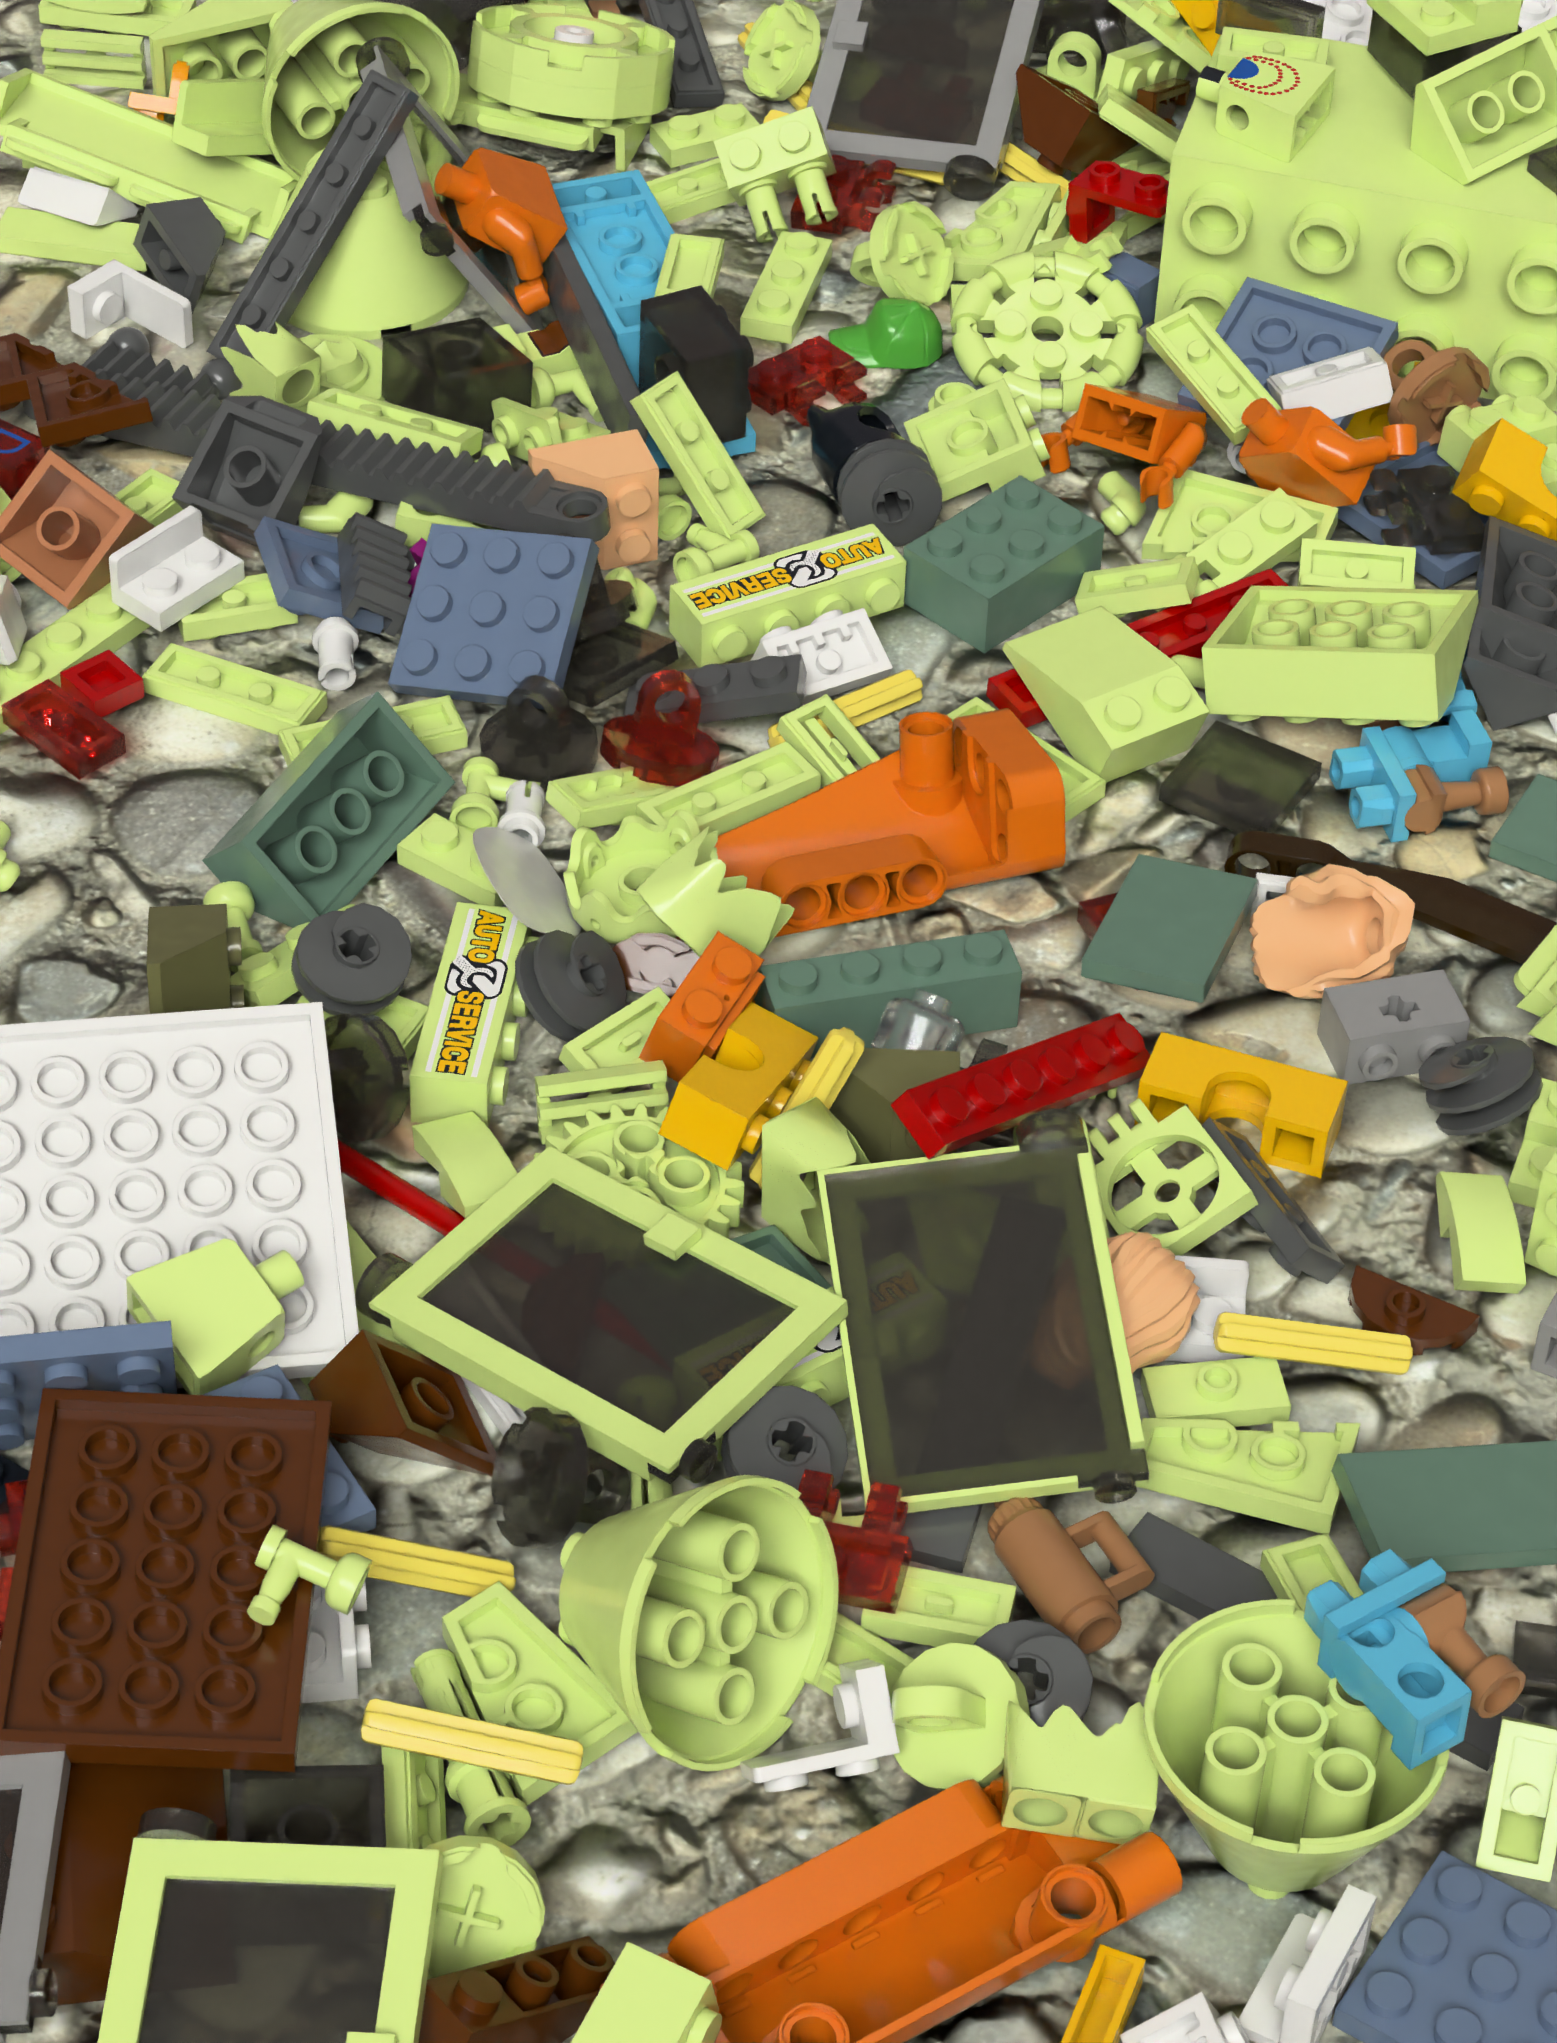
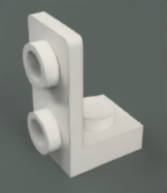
M115 259L67 286L71 331L86 340L123 317H127L182 348H186L194 342L190 301Z
M869 1659L839 1664L842 1684H837L833 1687L834 1706L842 1729L850 1728L852 1737L740 1762L742 1777L754 1783L763 1782L766 1792L785 1791L809 1784L807 1775L809 1772L835 1767L836 1776L839 1777L865 1774L880 1768L879 1757L900 1753L895 1724L892 1722V1707L884 1664Z

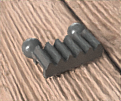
M123 327L114 331L108 341L81 365L93 372L98 368L104 369L109 379L117 372L122 373L128 384L135 377H140L147 388L154 381H158L165 392L173 385L178 386L184 396L192 389L197 390L203 401L210 394H216L219 400H224L231 392L242 387V382L234 373L232 365L224 358H216L207 362L194 379L189 367L186 365H182L174 372L170 360L164 358L156 366L150 353L148 339L141 331L132 327Z
M357 512L348 519L337 537L342 616L353 619L359 608L363 607L383 616L384 633L393 637L396 634H402L411 597H408L412 590V585L408 584L411 576L410 571L416 566V562L409 550L412 546L404 545L407 533Z

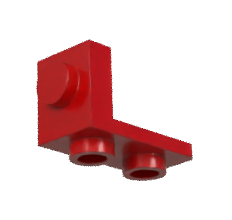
M1096 160L1068 183L1069 196L1066 202V212L1069 216V235H1072L1076 241L1087 244L1115 221V206L1150 217L1161 218L1166 214L1169 181L1157 174H1143L1122 168L1115 162Z

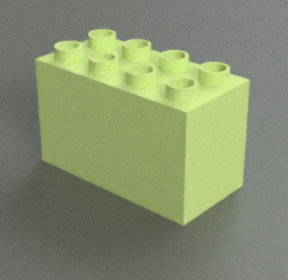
M1228 21L1224 25L1226 27L1307 36ZM1222 33L1208 64L1209 67L1215 69ZM1330 40L1327 65L1336 67L1330 114L1290 163L1280 161L1218 134L1215 129L1217 103L1195 96L1171 157L1154 324L1193 304L1216 330L1247 277L1397 322L1398 339L1394 346L1402 341L1413 339L1423 341L1435 352L1450 347L1468 348L1489 370V389L1486 392L1482 388L1479 395L1480 398L1495 400L1503 394H1510L1514 398L1533 395L1542 400L1551 411L1557 412V138L1470 183L1462 185L1410 150L1416 85L1461 62ZM1414 361L1405 364L1400 369L1398 376L1405 377L1414 368Z

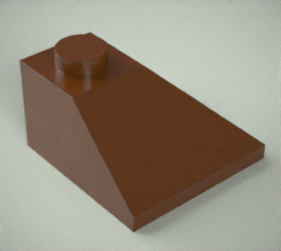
M1020 64L1018 67L1016 79L1024 142L1041 153L1037 162L1048 170L1060 176H1064L1067 170L1080 174L1096 160L1112 161L1139 144V142L1100 118L1098 103L1074 86L1026 65Z
M362 1329L308 1383L315 1400L332 1401L331 1437L340 1443L352 1442L376 1453L495 1477L503 1469L461 1376L422 1354Z

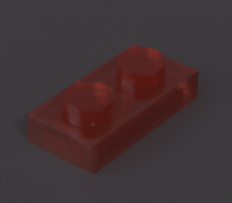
M49 679L1 705L3 723L79 780L126 753L125 735Z

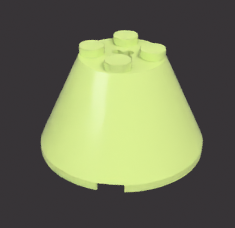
M299 0L287 9L279 10L272 16L269 23L271 33L267 49L262 125L266 142L273 156L281 167L295 180L299 181L309 160L316 153L325 149L363 84L360 70L377 59L373 49L376 45L383 50L443 121L445 118L451 121L457 105L460 88L458 61L444 33L424 14L403 5L375 0ZM411 111L409 114L422 158L424 159L435 147L431 142L434 135L418 116Z
M323 150L316 153L309 160L263 253L265 252L267 246L269 245L274 234L279 228L281 222L286 216L288 210L293 204L295 198L300 192L302 186L307 180L309 174L314 168L316 162L321 156ZM384 157L289 319V324L313 334H337L362 340L381 339V330L410 325V330L413 333L431 326L450 314L463 300L468 290L469 281L447 258V256L456 251L449 244L452 238L438 222L432 224L426 218L421 203L416 206L418 217L411 222L407 221L402 214L386 157ZM438 208L440 215H441L442 218L445 220V218H444V216L442 215L440 209Z
M758 1475L729 1477L606 1517L594 1524L586 1533L577 1532L571 1535L562 1548L560 1561L564 1571L559 1591V1635L562 1641L577 1649L647 1744L662 1757L681 1766L700 1771H721L739 1766L742 1761L757 1757L772 1746L793 1724L791 1718L785 1717L795 1703L805 1683L816 1686L823 1672L830 1652L837 1619L839 1599L837 1561L834 1547L823 1519L812 1516L804 1503L799 1499L802 1493L786 1483Z
M1292 1599L1259 1600L1238 1604L1212 1613L1189 1626L1167 1646L1152 1671L1143 1711L1144 1734L1153 1764L1213 1856L1229 1873L1247 1883L1249 1889L1255 1895L1264 1899L1275 1900L1283 1898L1289 1892L1307 1890L1325 1883L1407 1826L1420 1815L1437 1793L1445 1776L1449 1760L1448 1749L1412 1770H1409L1391 1750L1393 1735L1362 1701L1353 1699L1344 1691L1336 1677L1331 1679L1317 1665L1321 1640L1305 1621V1610L1295 1609L1296 1600Z

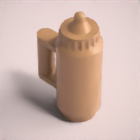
M1012 1498L1008 1501L994 1502L996 1510L988 1521L987 1529L991 1540L995 1544V1554L1044 1623L1050 1624L1069 1636L1081 1648L1084 1654L1095 1652L1106 1646L1117 1635L1122 1624L1121 1617L1117 1613L1119 1608L1118 1601L1146 1588L1155 1576L1153 1570L1110 1512L1101 1511L1064 1528L1055 1514L1048 1509H1044L1040 1502L1034 1498ZM1095 1541L1118 1571V1574L1104 1581L1080 1550Z

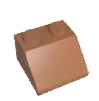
M49 449L0 516V558L71 610L110 583L109 557L112 553L156 526L75 465Z

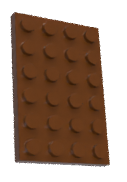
M43 1388L0 1647V1756L65 1751L71 1763L295 1772L315 1584L298 1577L290 1594L280 1605L281 1611L273 1625L267 1626L257 1623L250 1618L247 1609L253 1597L259 1594L263 1578L267 1573L266 1570L255 1566V1561L273 1524L288 1530L287 1539L316 1552L319 1550L332 1427V1401Z

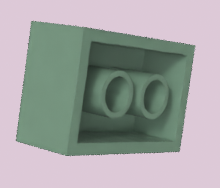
M1020 475L904 546L903 558L907 561L904 604L985 654L1077 594L1084 572L1101 570L1105 525Z

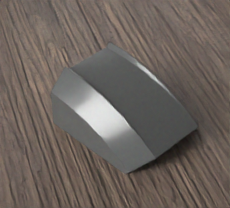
M228 396L224 398L172 498L183 510L191 505L202 512V523L214 531L222 532L258 547L254 532L264 516L296 525L313 479L320 452L323 431L318 417L264 396Z

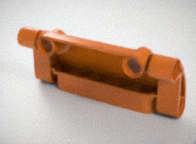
M1003 1775L993 1780L985 1788H982L974 1779L965 1780L700 1916L674 1936L667 1947V1953H660L658 1956L712 1981L719 2006L718 2013L722 2015V2024L715 2043H905L1054 1961L1071 1963L1083 1959L1091 1952L1098 1937L1178 1895L1182 1890L1183 1884L1181 1870L1168 1845L1153 1832H1144L1124 1844H1115L1001 1827ZM1061 1914L1080 1915L1082 1918L1069 1919Z

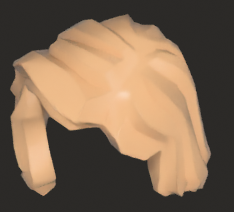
M1327 864L1312 873L1291 878L1286 885V892L1259 905L1250 918L1249 931L1254 937L1251 942V950L1254 952L1251 960L1255 964L1253 967L1254 975L1259 977V983L1264 984L1265 988L1286 993L1300 999L1323 998L1324 988L1390 978L1394 974L1396 958L1406 948L1415 903L1405 892L1377 876H1366L1354 868Z
M1131 1231L1107 1238L1133 1374L1136 1369L1163 1362L1178 1350L1182 1341L1190 1332L1192 1315L1200 1304V1298L1197 1295L1200 1288L1194 1283L1196 1276L1191 1270L1186 1269L1185 1262L1175 1260V1254L1169 1249L1162 1248L1158 1238L1153 1237L1147 1232L1134 1233ZM1072 1259L1064 1262L1055 1278L1050 1282L1028 1354L1030 1369L1060 1391L1073 1393L1079 1387L1088 1383L1095 1387Z

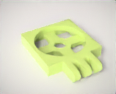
M1138 1098L1128 1105L1133 1118L1138 1122L1137 1125L1130 1129L1117 1112L1106 1119L1117 1136L1116 1139L1108 1143L1104 1134L1096 1127L1088 1132L1091 1146L1102 1159L1101 1162L1095 1165L1106 1221L1116 1235L1131 1231L1137 1233L1139 1229L1156 1218L1172 1220L1178 1230L1151 1235L1160 1240L1162 1248L1169 1249L1175 1255L1182 1256L1258 1205L1252 1190L1186 1104L1158 1123L1145 1104ZM1177 1141L1195 1144L1203 1152L1202 1155L1179 1170L1175 1168L1167 1169L1157 1156ZM1135 1171L1145 1184L1142 1189V1195L1116 1211L1112 1206L1113 1186L1116 1182ZM1219 1176L1216 1194L1208 1208L1201 1214L1194 1205L1196 1191ZM1175 1183L1179 1185V1194L1172 1201L1161 1202L1156 1199L1158 1189L1164 1184Z

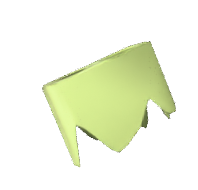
M276 321L275 325L278 329L276 334L261 331L255 332L246 325L235 324L238 334L254 359L228 347H220L224 357L232 365L234 373L243 385L241 389L231 392L229 396H264L307 413L308 400L320 394L321 356Z
M709 826L664 861L636 889V892L653 914L699 957L718 931L759 956L791 918L795 910L789 904H781V897L771 892L746 888L747 877L744 875L724 878L726 864L721 859L712 860L710 857L718 841V831L708 833Z
M817 1097L811 1098L762 1125L761 1217L770 1225H775L792 1244L816 1260L829 1264L817 1182V1170L870 1164V1161L851 1132ZM801 1173H806L804 1181L799 1177ZM856 1205L860 1236L868 1235L870 1227L865 1216Z
M1008 1700L1001 1827L1115 1844H1124L1144 1832H1149L1156 1811L1159 1773L1153 1764L1147 1748L1143 1724L1144 1707L1139 1701L1129 1707L1121 1724L1116 1723L1103 1735L1096 1736L1069 1706H1060L1052 1713L1043 1727H1038L1018 1704Z

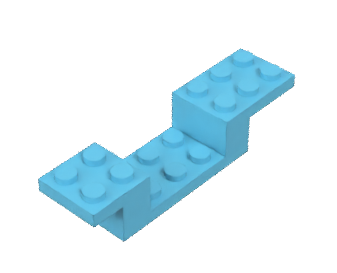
M633 170L553 183L552 186L568 228L565 235L593 290L640 394L678 370L730 457L756 452V432L721 372L723 317L714 301H712L709 317L654 312V294L670 235L675 232L640 171ZM648 432L646 446L659 469H671Z

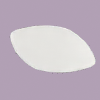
M482 827L475 830L473 833V844L486 876L508 910L521 923L543 934L560 930L570 933L574 937L577 936L581 931V926L574 920L569 909L565 885L545 855L533 843L509 831L497 827Z

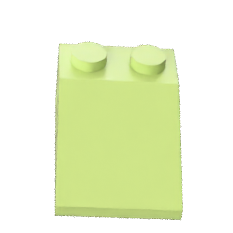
M207 0L149 35L153 95L169 98L173 65L177 63V60L187 62V66H190L188 80L265 79L268 40L271 33L269 30L270 20L276 12L287 9L293 2L291 0ZM165 113L164 121L174 125L175 115Z
M1102 606L1005 642L1002 648L1073 759L1104 779L1106 783L1189 750L1210 712L1176 662Z

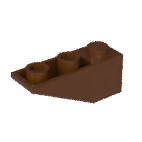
M585 1936L427 1979L419 2043H562L578 2031L600 1991V1986L606 1981L615 1962L606 1949L598 1945L590 1936Z

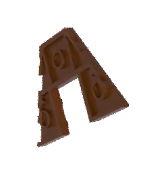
M17 333L0 336V411L10 410L19 405L21 401L31 399L43 448L52 445L59 447L74 446L89 436L153 421L147 398L143 397L138 400H132L119 393L117 383L109 379H98L95 372L75 362L62 365L56 361L53 351L43 346L32 345L29 339Z

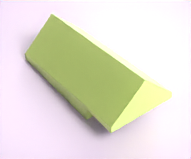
M1557 16L1417 84L1415 88L1410 150L1460 184L1465 185L1556 139Z

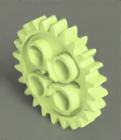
M639 1103L633 1116H625L619 1106L615 1104L611 1105L610 1118L604 1120L589 1110L585 1113V1127L582 1128L575 1123L566 1121L563 1123V1138L550 1135L545 1138V1149L551 1146L728 1239L729 1228L738 1227L740 1224V1208H743L744 1181H741V1162L735 1161L727 1171L659 1135V1130L669 1107H665L657 1117L648 1116L645 1104ZM535 1153L534 1159H535L540 1153ZM552 1183L530 1203L531 1218L539 1219V1235L541 1237L554 1236V1251L557 1254L576 1248L575 1259L604 1257L607 1264L606 1275L612 1271L616 1264L625 1265L626 1274L638 1271L640 1266L650 1267L671 1260L669 1257L644 1245L643 1235L646 1231L555 1183Z

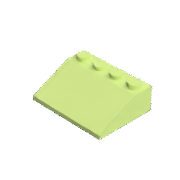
M1251 585L1202 647L1206 706L1210 711L1209 714L1227 715L1229 720L1237 722L1252 721L1261 716L1284 717L1285 721L1296 724L1312 722L1318 718H1341V721L1347 725H1366L1375 720H1399V723L1406 727H1424L1434 722H1439L1454 698L1478 605V590Z

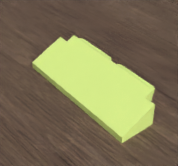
M24 68L0 78V135L3 136L0 151L56 173L109 188L129 201L146 207V204L201 197L226 231L224 238L243 244L250 232L270 239L298 183L281 166L253 155L205 157L171 142L174 125L30 69Z
M460 73L459 96L455 112L451 121L446 118L444 120L446 125H467L476 127L484 133L571 151L583 149L594 152L604 134L614 135L616 170L626 171L652 124V115L651 122L645 124L613 119L612 126L608 128H597L584 124L582 118L540 113L535 118L519 117L510 113V105L479 100L477 98V91L467 82V74Z

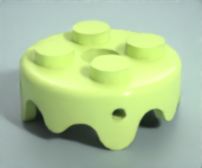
M676 810L666 825L651 824L639 816L630 815L622 820L620 828L615 835L605 841H600L596 832L588 827L582 826L578 828L572 837L568 868L566 872H563L567 902L574 920L585 931H594L612 944H617L631 938L632 935L637 933H664L674 938L678 937L653 914L635 889L664 861L700 834L698 824L692 814L686 810ZM714 847L710 854L712 860H718L716 847Z

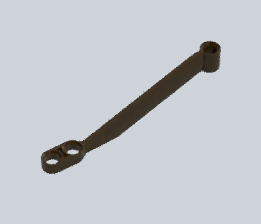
M1245 831L1237 834L1231 840L1224 865L1225 872L1256 878L1257 872L1297 877L1304 875L1298 868L1307 863H1316L1323 867L1327 864L1354 868L1366 876H1377L1405 892L1415 903L1413 919L1522 964L1557 924L1553 920L1450 878L1351 860L1332 845L1318 840L1263 831ZM1247 853H1255L1267 859L1270 865L1262 869H1251L1240 863L1238 857Z

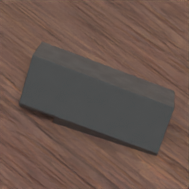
M1490 516L1485 524L1475 590H1478V605L1463 660V667L1492 730L1495 731L1557 712V541Z

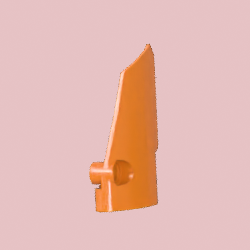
M1009 708L957 717L953 722L950 717L938 712H916L905 716L899 723V750L791 804L719 835L715 847L718 859H721L726 864L724 878L744 875L747 877L746 888L771 892L781 897V904H789L795 908L791 918L775 936L779 937L919 909L935 903L947 890L1063 867L1066 855L1064 786L1055 762Z

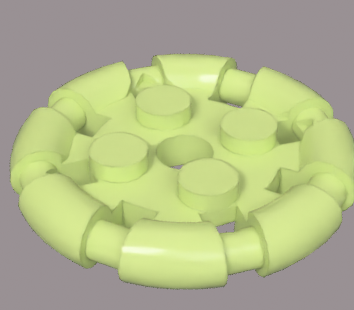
M1034 251L1020 252L989 264L984 268V275L980 279L972 278L964 286L952 311L950 324L956 330V334L952 337L951 342L960 367L974 385L982 384L987 386L1005 378L1013 398L1024 394L1031 411L1041 412V409H1062V412L1079 410L1085 383L1114 388L1116 386H1124L1133 375L1139 364L1144 345V338L1138 334V330L1143 325L1140 310L1134 298L1120 280H1109L1103 273L1099 272V266L1086 261L1080 256L1054 251L1053 256H1034ZM1034 278H1053V280L1041 279L1034 283ZM997 292L1007 299L1002 305L993 298V295ZM1089 292L1098 298L1092 305L1083 299ZM1040 329H1049L1056 332L1060 339L1042 342L1033 333ZM981 333H993V338H983ZM1101 334H1116L1114 339L1101 338ZM1002 366L1007 370L1004 374L998 370ZM1091 367H1093V368H1094L1095 370H1097L1099 373L1094 372V371H1090V372L1087 373V371H1088ZM1040 379H1059V388H1042Z

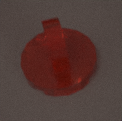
M674 669L661 670L651 675L642 684L639 691L634 715H625L609 720L603 726L600 740V754L610 766L620 769L621 762L634 767L633 776L638 777L639 780L666 786H682L703 777V774L708 775L715 772L720 755L719 745L709 735L697 729L701 713V697L695 684L685 673ZM677 690L685 694L683 704L677 710L671 713H662L655 710L656 701L663 693Z

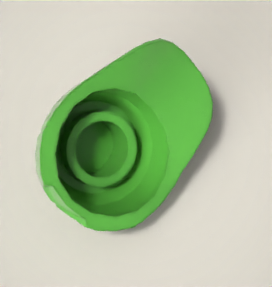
M883 298L874 305L863 323L833 329L828 333L829 342L835 354L843 362L858 368H924L937 361L943 353L942 328L934 312L922 303L905 298Z

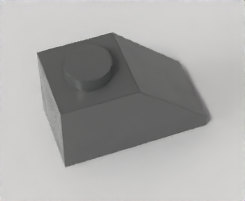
M201 197L146 204L133 245L161 285L190 301L193 314L213 272L219 251L224 243L226 231Z

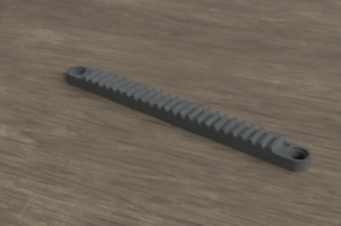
M98 368L95 371L98 379H109L104 369ZM117 372L109 380L117 383L120 394L132 400H138L143 397L147 398L153 421L97 435L193 457L221 402L216 394H210L203 401L198 391L193 389L184 396L176 385H173L165 392L158 381H154L147 388L140 377H135L128 384L123 374ZM31 399L22 401L25 414L35 420ZM325 420L320 425L323 436L311 485L400 505L402 501L412 505L414 509L509 531L590 538L597 542L604 538L611 528L607 497L602 492L556 481L548 469L543 468L535 476L529 465L523 464L516 472L509 461L504 459L495 467L486 455H483L477 462H474L469 452L464 450L455 458L449 447L443 446L438 453H435L428 442H423L415 449L410 439L406 437L398 444H395L388 433H384L376 440L370 429L365 428L357 436L349 424H345L339 431L336 430L331 420ZM579 515H590L583 518H572Z

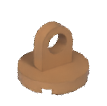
M1411 339L1396 344L1384 356V360L1388 365L1393 390L1388 410L1389 425H1415L1417 427V448H1419L1418 443L1425 441L1431 443L1429 446L1439 444L1445 417L1459 405H1467L1471 409L1481 406L1482 404L1477 399L1481 394L1482 388L1486 392L1489 389L1490 376L1488 367L1468 348L1450 347L1435 352L1423 341ZM1416 360L1421 361L1405 377L1398 376L1400 369L1405 364Z

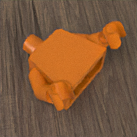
M482 147L472 152L462 168L450 163L444 164L438 171L435 179V192L454 201L463 230L468 235L512 256L518 278L526 280L514 286L516 298L524 313L530 315L547 307L550 304V297L547 293V280L542 275L544 270L543 263L568 228L546 167Z
M1085 383L1079 410L1061 425L1062 432H1051L1041 435L1051 457L1042 461L1041 465L1045 467L1049 464L1050 471L1054 474L1066 471L1071 466L1068 447L1072 444L1079 446L1083 442L1151 464H1159V466L1147 467L1140 473V503H1144L1150 496L1158 495V508L1166 509L1174 502L1173 478H1181L1186 470L1194 465L1197 456L1205 449L1208 437L1205 429L1207 416L1203 411L1156 396Z
M1259 398L1253 401L1245 409L1241 418L1242 423L1250 431L1239 451V462L1245 468V472L1250 479L1254 480L1262 489L1275 491L1280 487L1287 495L1332 507L1357 505L1375 465L1381 464L1386 460L1393 461L1402 456L1415 455L1417 452V427L1411 424L1383 427V437L1372 436L1355 439L1317 408L1309 406L1277 410L1266 398Z

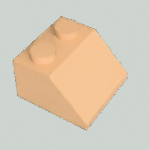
M638 429L528 449V465L535 476L543 468L548 469L556 481L595 489L607 497L611 528L604 538L595 542L599 547L595 568L608 570L658 560L659 467ZM579 515L572 518H583L590 515Z

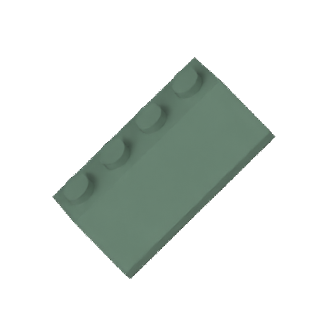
M377 691L338 711L202 861L221 883L238 881L246 884L254 898V912L294 928L311 922L315 917L347 906L397 850V844L419 825L454 785L455 781Z
M1005 929L763 965L759 972L766 977L754 999L755 1003L762 1008L819 1037L810 1058L812 1059L817 1054L829 1031L841 1029L842 1027L853 1030L855 1035L864 1041L865 1048H883L886 1045L906 1044L903 1040V1035L909 1026L915 1027L918 1042L1017 1027L1022 969ZM901 1021L902 1026L899 1033L893 1038L886 1037V1028L893 1022Z

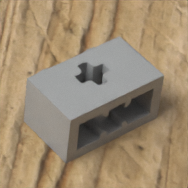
M1444 969L1324 988L1317 1035L1338 1078L1348 1081V1085L1419 1073L1418 1070L1428 1058L1444 1048L1467 1041L1470 1018Z

